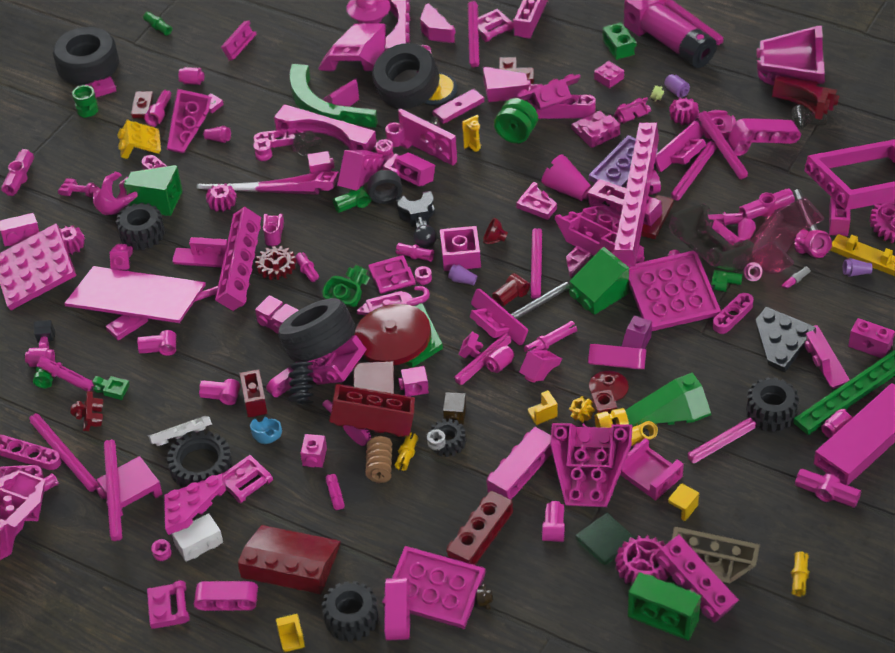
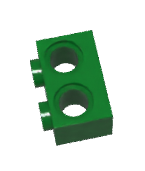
M621 22L603 27V42L616 60L635 54L636 41Z

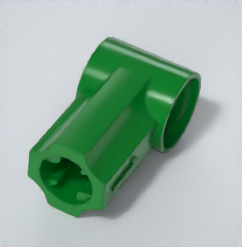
M363 186L358 190L350 189L349 193L333 199V204L338 213L355 206L364 208L371 202V198Z

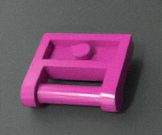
M498 9L478 17V34L482 36L485 42L490 41L492 37L505 31L514 29L512 28V21ZM499 25H502V26H500V27H498V28H496V29H494V30H492V31H489V30H491V29H493V28H495V27H497V26H499Z
M251 455L223 473L226 489L234 496L238 503L245 501L248 495L264 484H269L273 481L271 474ZM257 475L261 476L259 479L251 483L243 490H239L240 487H242L244 484L252 480Z
M176 581L172 585L147 589L151 629L183 624L189 621V613L186 611V583L184 581ZM176 594L178 612L172 615L170 595Z

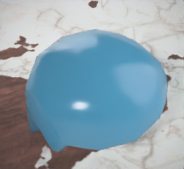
M264 417L261 422L254 419L250 424L252 436L260 444L272 443L279 439L282 434L281 423L276 419Z

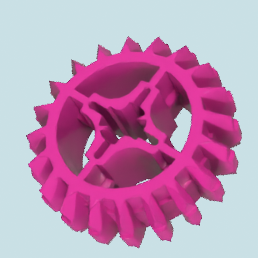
M638 535L637 540L630 537L629 543L624 542L622 547L618 549L615 561L620 578H624L626 584L632 582L631 585H633L639 572L666 582L667 577H670L671 574L661 566L656 569L654 568L658 563L655 557L660 549L665 546L664 541L657 542L656 537L651 540L648 535L642 539ZM635 556L632 561L628 562L631 557Z

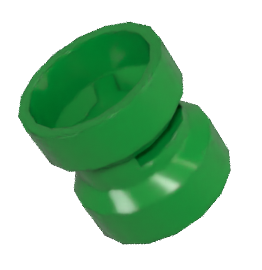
M36 367L33 383L39 388H50L53 376L44 369Z

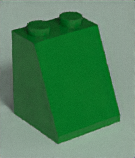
M176 165L134 171L124 181V189H126L127 195L137 192V197L129 203L130 206L132 204L149 203L151 206H156L162 215L171 216L183 192L178 166Z
M603 247L569 281V294L585 310L595 315L628 294L629 267Z

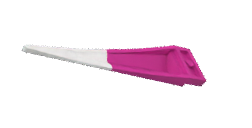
M319 171L279 180L227 185L232 186L235 191L319 195V190L328 191L333 189L339 179V172ZM197 184V189H211L212 185L218 186V184Z

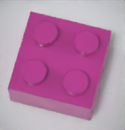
M608 61L594 71V79L611 88L624 79V70Z

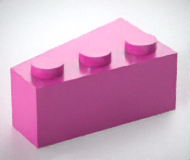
M344 150L337 186L353 190L361 188L374 173L382 169L384 164L383 154L367 150Z

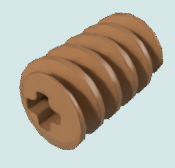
M377 436L371 438L367 443L365 472L368 479L377 483L387 482L391 479L392 442L387 437Z

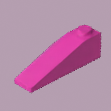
M181 89L177 90L167 150L180 153L185 152L209 113L212 96Z

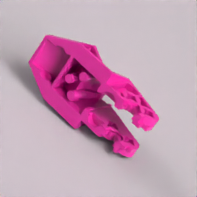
M20 470L0 478V560L12 553L15 537L23 529L24 522L39 520L45 479Z

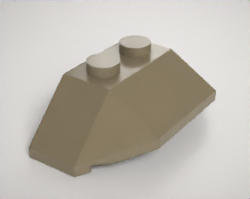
M674 526L672 539L680 535L723 582L731 583L756 566L760 548L759 544Z

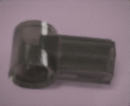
M802 105L795 106L791 110L792 121L799 129L807 125L827 124V114H824L821 120L815 119V114Z

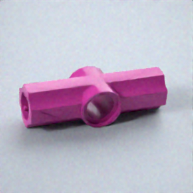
M22 149L15 161L8 166L9 173L1 187L2 192L8 196H14L21 184L27 181V172L34 159V154L29 150Z
M784 189L774 194L763 193L759 196L758 200L740 206L739 212L743 213V219H754L759 216L770 217L774 214V210L794 203L795 198L790 189Z
M800 469L795 481V486L814 492L820 500L825 502L835 500L848 506L856 507L861 495V490L840 483V480L832 474L821 476L808 470Z

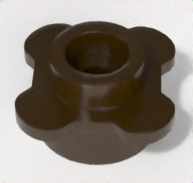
M483 584L482 589H477V599L480 607L486 606L487 610H489L490 603L493 602L492 590H487L486 584Z

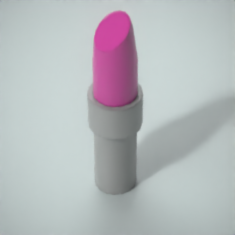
M806 266L799 272L794 273L781 287L788 289L792 285L797 284L810 273V269Z

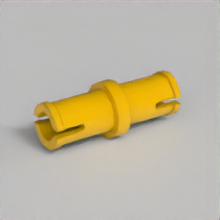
M411 432L410 436H405L404 443L398 450L399 456L395 467L399 470L401 464H403L401 471L407 470L409 461L415 454L414 448L418 441V436L414 434L412 439H410Z
M804 552L795 553L794 569L791 572L793 577L792 594L796 593V596H804L806 594V579L809 577V571L807 570L809 555L806 553L804 557Z

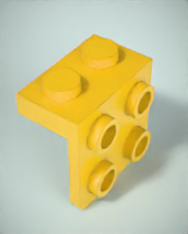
M127 120L123 128L119 129V150L122 158L128 159L134 147L160 153L159 130L155 127Z

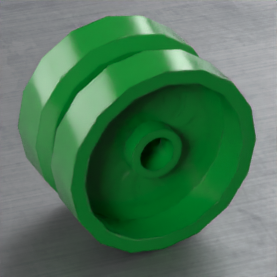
M518 98L509 99L496 116L494 128L506 141L522 143L527 140L537 124L538 114L536 109L527 101Z

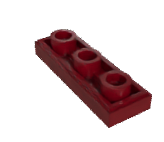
M656 195L655 198L661 201L662 214L651 226L643 223L641 236L656 239L674 204V199Z

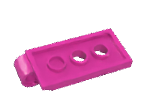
M403 109L398 110L399 123H390L385 128L386 140H390L393 143V147L403 146L408 149L413 145L441 159L443 162L451 165L457 162L456 135Z

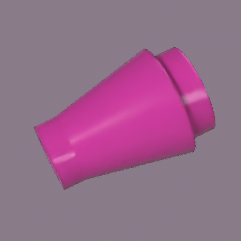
M226 126L205 129L204 138L225 143L230 140L231 131Z
M745 218L738 223V237L741 239L738 243L739 246H748L756 230L753 220Z

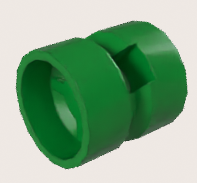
M82 85L73 90L72 95L77 114L81 117L95 115L98 112V105L94 89L91 86Z

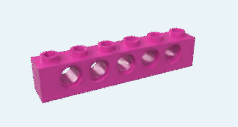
M246 207L233 214L215 301L232 311L242 307L247 300L246 293L250 285L249 278L252 273L258 233L261 229L262 217Z

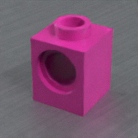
M424 366L401 370L402 378H398L400 390L404 389L405 396L410 397L429 393Z

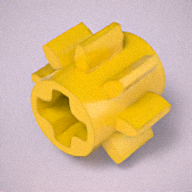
M582 396L573 400L569 408L572 412V418L575 421L579 419L582 423L591 419L593 412H595V409L592 407L593 402L589 398L585 400Z

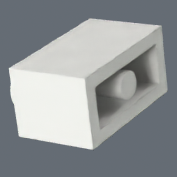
M210 514L193 521L188 528L172 533L174 544L185 561L196 558L200 554L223 543L221 531Z

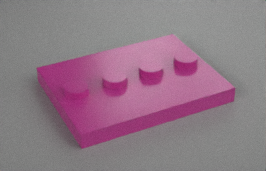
M405 546L392 578H409L411 614L465 629L477 597V589L481 587L486 570L479 566Z

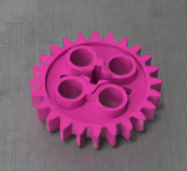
M895 201L880 203L879 205L875 204L870 215V227H874L873 232H878V237L884 236V240L891 239V243L895 241Z

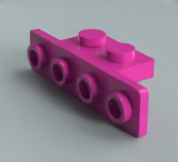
M570 74L559 81L554 79L547 85L539 84L529 91L527 89L521 90L515 98L527 100L534 97L539 110L571 100L572 96L568 86L577 83L581 78L580 74Z
M694 121L656 154L655 164L659 172L665 170L671 163L687 164L693 156L700 153L701 149L706 146L705 140L700 139L703 136L699 121Z
M191 237L189 242L191 249H175L173 264L222 267L227 240Z
M476 289L471 305L477 310L471 311L470 318L488 332L491 337L498 338L506 333L518 345H523L528 329L484 291Z
M815 325L817 332L810 331L806 333L807 341L804 344L807 352L813 356L814 364L820 368L831 389H836L850 381L820 328L818 325Z

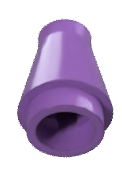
M849 258L843 262V274L848 277L871 274L872 263Z
M453 264L448 278L452 279V282L474 286L477 275L460 264Z

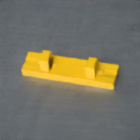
M838 234L832 242V247L829 251L847 258L872 263V268L895 276V256H893L892 250L886 248L883 252L858 242V237L854 235L847 238Z

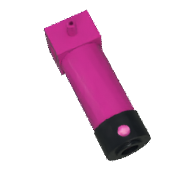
M625 0L624 26L639 37L645 33L650 34L695 68L704 67L713 58L717 49V41L667 8L665 0Z

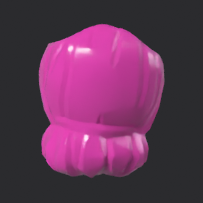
M800 230L796 235L794 245L798 253H807L814 258H823L831 249L832 240L828 233L822 230Z

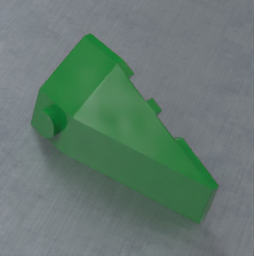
M693 373L674 379L625 410L629 425H633V427L646 421H651L654 424L667 423L668 425H672L676 421L685 420L686 423H690L711 415L703 387Z

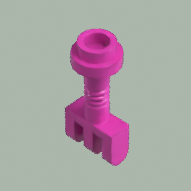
M67 178L61 185V188H59L58 193L70 196L74 191L86 193L88 197H93L90 190L97 186L94 183H88L87 186L77 185L75 179Z

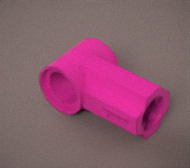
M165 330L158 336L138 337L139 354L160 352L165 356L173 355L176 352V333L171 330Z
M227 379L224 383L203 380L200 383L199 395L202 398L219 399L226 405H233L236 403L241 385L234 379Z
M551 501V503L546 504L542 541L564 542V505L559 501Z

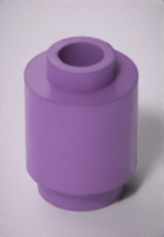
M671 74L665 79L664 85L666 89L677 97L682 98L689 93V83L678 75Z

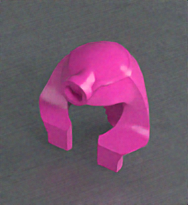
M116 171L105 177L101 189L95 187L90 190L95 208L103 215L117 214L137 197V192L127 195L126 189H124V179L119 184V196L114 198L112 193L113 181L122 176Z

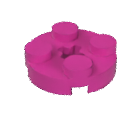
M723 110L708 112L724 138L728 139L736 123L735 117L727 115L728 112ZM701 123V129L704 133V136L708 139H712L707 130L705 129V127L703 126V124Z

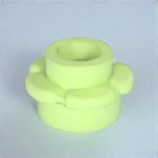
M655 86L650 97L655 100L654 102L657 99L661 100L664 94L662 86Z

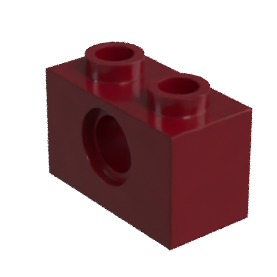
M259 369L240 373L248 418L268 414Z

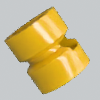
M624 408L612 410L611 414L608 412L595 414L596 427L611 428L612 420H614V424L629 425Z

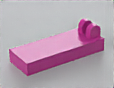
M244 21L221 46L229 60H234L257 34L250 28L249 21Z

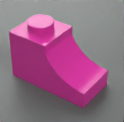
M548 350L528 351L519 373L525 375V379L530 382L543 381L553 368L560 365L562 358Z

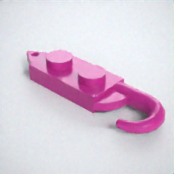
M416 286L414 287L415 290L424 292L422 296L412 298L409 293L399 291L368 299L357 310V314L367 315L371 311L389 304L415 306L426 302L429 299L430 293L426 287Z

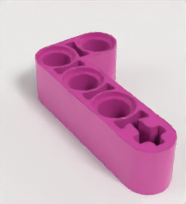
M533 84V85H531V86L529 87L528 91H529V90H532L533 87H535V86H537V85H539V84ZM571 95V100L539 110L534 97L528 99V103L536 109L538 119L585 118L596 113V99L592 95Z
M743 118L734 124L727 141L734 153L740 156L749 150L752 142L795 143L801 138V133L792 120Z

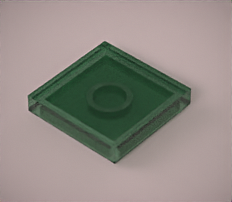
M608 513L576 534V540L603 565H606L617 556L619 547H622L624 542L629 543L630 537L636 540L632 534Z

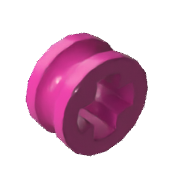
M421 266L415 270V281L418 284L425 285L431 282L430 268Z
M157 540L153 543L151 549L156 560L164 561L171 556L172 550L167 540Z

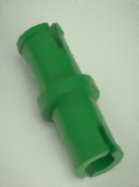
M151 12L144 14L143 20L151 24L155 30L161 31L164 35H169L172 32V27L166 24L162 18L156 17Z

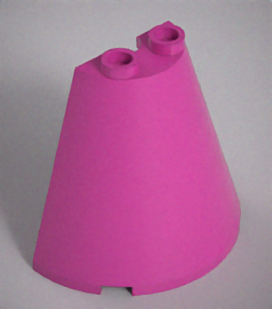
M815 26L760 41V48H757V59L761 58V60H757L758 70L824 84L822 26Z

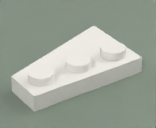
M203 416L149 435L148 437L151 444L156 443V446L168 443L167 439L173 437L175 439L182 438L183 435L193 430L195 432L206 429L205 426L212 423L210 417Z

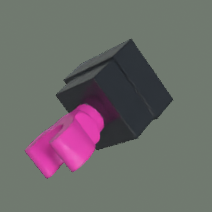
M51 320L34 322V335L37 342H39V348H49L48 341H53L55 337V329Z

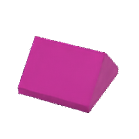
M356 79L341 86L322 100L334 105L351 106L359 100Z

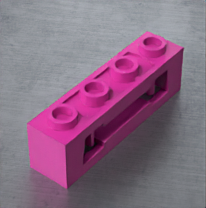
M599 179L588 191L589 205L592 207L602 205L621 215L626 188ZM648 196L643 223L651 226L662 214V205L660 200ZM606 201L608 205L610 204V207L602 203Z

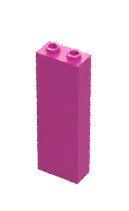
M893 383L816 450L814 465L827 474L836 476L840 483L849 485L895 443V385Z

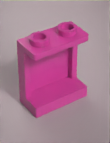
M354 335L345 344L332 351V354L323 366L309 368L313 370V373L309 375L317 385L344 382L367 349L359 338Z
M645 438L640 443H636L628 453L620 475L656 501L683 477L684 464L679 460H676L673 464L650 449L649 440Z
M140 456L117 468L121 516L123 515L121 510L123 507L150 492L155 498L163 494L160 482ZM105 474L97 479L99 485L97 492L101 499L105 498L107 500L106 504L108 506Z

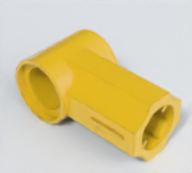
M646 421L634 426L632 429L631 446L638 442L640 443L645 438L651 440L656 437L658 432L656 424ZM643 427L648 429L649 436L644 435Z

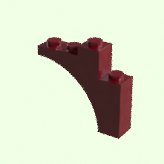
M776 76L772 97L790 100L807 107L815 114V119L822 120L824 114H827L828 110L833 111L834 105L838 106L839 95H836L837 89L818 87V82L783 76Z

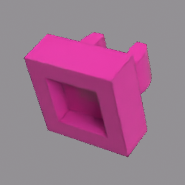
M472 331L463 341L458 355L466 358L469 354L474 358L479 356L481 352L477 350L483 347V344L477 341L479 335Z

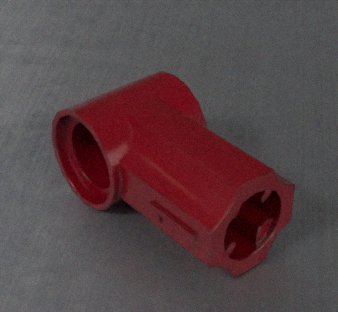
M513 273L508 277L505 285L492 293V299L500 306H505L515 297L525 296L531 285L522 277Z

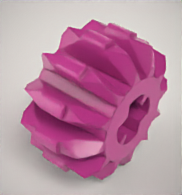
M679 97L678 100H673L669 108L671 120H674L675 123H681V125L683 123L687 125L690 122L693 123L699 115L698 104L693 99L688 100L687 97L685 99Z
M225 183L223 185L218 184V186L212 185L211 189H207L206 202L210 209H215L216 212L219 210L224 212L226 209L231 210V206H235L237 196L232 186H228Z
M72 225L71 227L67 228L65 226L64 229H60L68 253L73 255V252H79L80 248H84L85 238L79 227L74 228Z

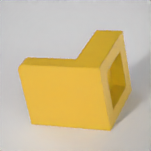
M549 391L541 393V404L528 408V414L536 425L558 417L557 403Z
M681 483L669 497L668 502L682 510V520L686 521L698 506L699 492Z
M297 614L276 619L284 652L305 647Z

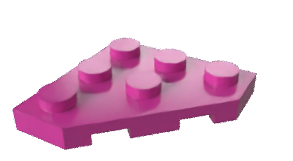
M223 474L210 476L206 480L191 483L187 487L172 490L165 494V529L168 535L188 528L193 523L192 519L198 513L203 514L212 505L211 500L216 495L221 496L226 491Z

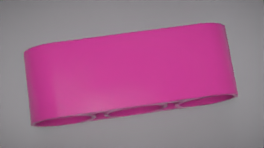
M590 344L588 364L645 369L647 350Z
M409 578L386 579L385 637L387 641L409 640Z
M248 581L200 582L196 586L194 606L199 610L205 611L252 610L256 607L258 586Z

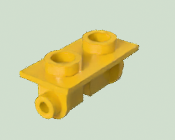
M478 115L462 122L464 149L470 147L474 152L479 151L481 148L479 143L480 124L478 123Z

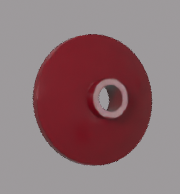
M615 371L599 372L589 382L591 394L611 389L615 401L622 399L628 392L627 379Z

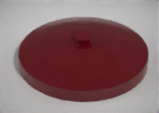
M389 304L368 313L357 325L354 335L359 338L367 349L362 355L365 360L370 363L393 361L394 365H399L416 358L426 349L431 339V326L426 314L417 307L408 304Z

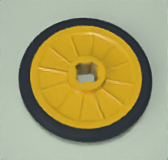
M439 72L440 80L437 90L425 104L438 105L452 99L457 92L456 80L449 74Z

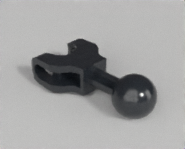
M431 191L422 192L423 197L418 201H409L405 195L397 196V209L400 219L409 222L411 227H417L413 234L416 245H419L421 248H429L434 245L437 239L436 231L433 227L427 225L429 224V218L435 212Z

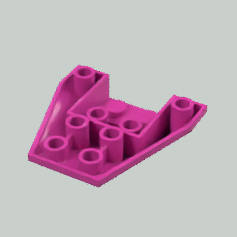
M354 24L324 56L319 70L335 71L339 61H361L365 71H373L375 62L385 52V24Z
M552 423L550 444L566 506H608L631 448L633 425L612 424L611 428L576 427L568 423Z

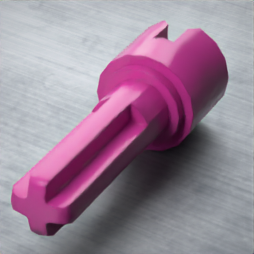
M163 90L156 104L149 107L144 117L148 125L155 127L158 123H161L165 115L164 109L171 98L170 91Z

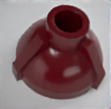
M493 218L490 221L484 234V243L491 244L505 241L508 232L502 229V224L498 219Z

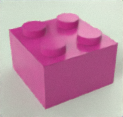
M477 226L440 229L444 271H450L453 264H460L466 269L481 268Z

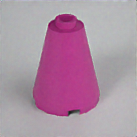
M562 154L557 156L551 162L553 164L551 169L547 168L541 182L551 189L580 201L587 200L588 191L592 186L566 156Z

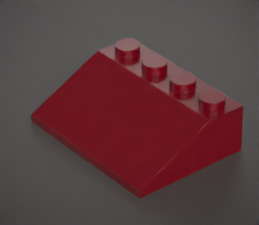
M261 525L242 551L238 561L241 578L322 594L341 541Z

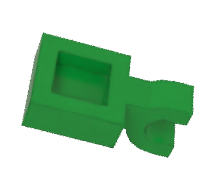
M95 376L92 381L96 385L94 392H103L104 396L120 400L123 399L130 386L128 380L112 376L109 380Z

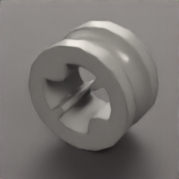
M441 430L430 431L427 435L428 447L432 450L442 449L446 444L445 434Z

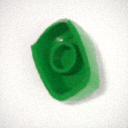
M332 276L324 285L322 294L325 299L336 298L344 302L346 307H354L361 300L362 290L352 280L340 276Z

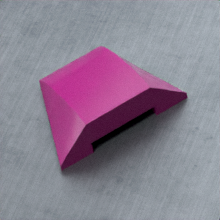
M602 205L585 208L581 213L572 211L569 212L568 216L555 215V220L566 242L579 246L591 252L594 256L603 247L609 251L614 250L620 214Z

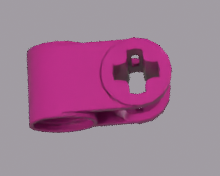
M264 214L263 233L266 245L276 246L281 242L282 230L284 228L283 214H279V216Z

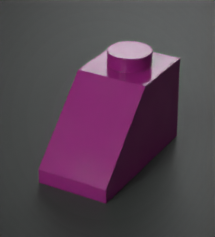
M634 316L627 327L622 347L645 349L652 335V321Z

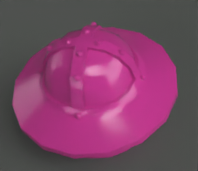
M350 0L347 5V13L351 18L357 20L359 24H379L390 10L388 0Z

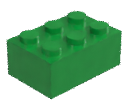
M639 572L629 591L628 617L689 641L699 621L701 595L696 594L694 591L677 587L673 583L656 579L652 575Z

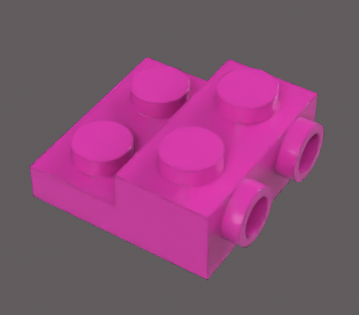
M598 111L572 123V130L593 148L620 135V123L611 115L605 116L601 111Z

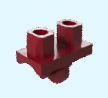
M87 391L84 404L81 401H77L76 404L71 406L70 413L76 419L80 420L83 417V431H89L90 426L101 427L103 414L92 413V411H102L103 399L93 398V392Z

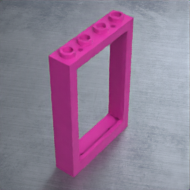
M895 139L808 155L804 171L845 211L895 201V181L851 190L829 169L889 157L895 163Z

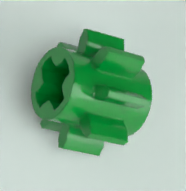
M355 265L354 268L349 267L345 274L349 277V280L356 282L359 286L361 284L366 285L370 278L366 275L368 270L358 265Z

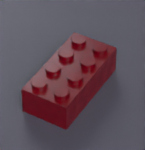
M336 384L330 423H334L337 426H353L360 430L371 429L378 433L388 432L396 436H410L415 397Z

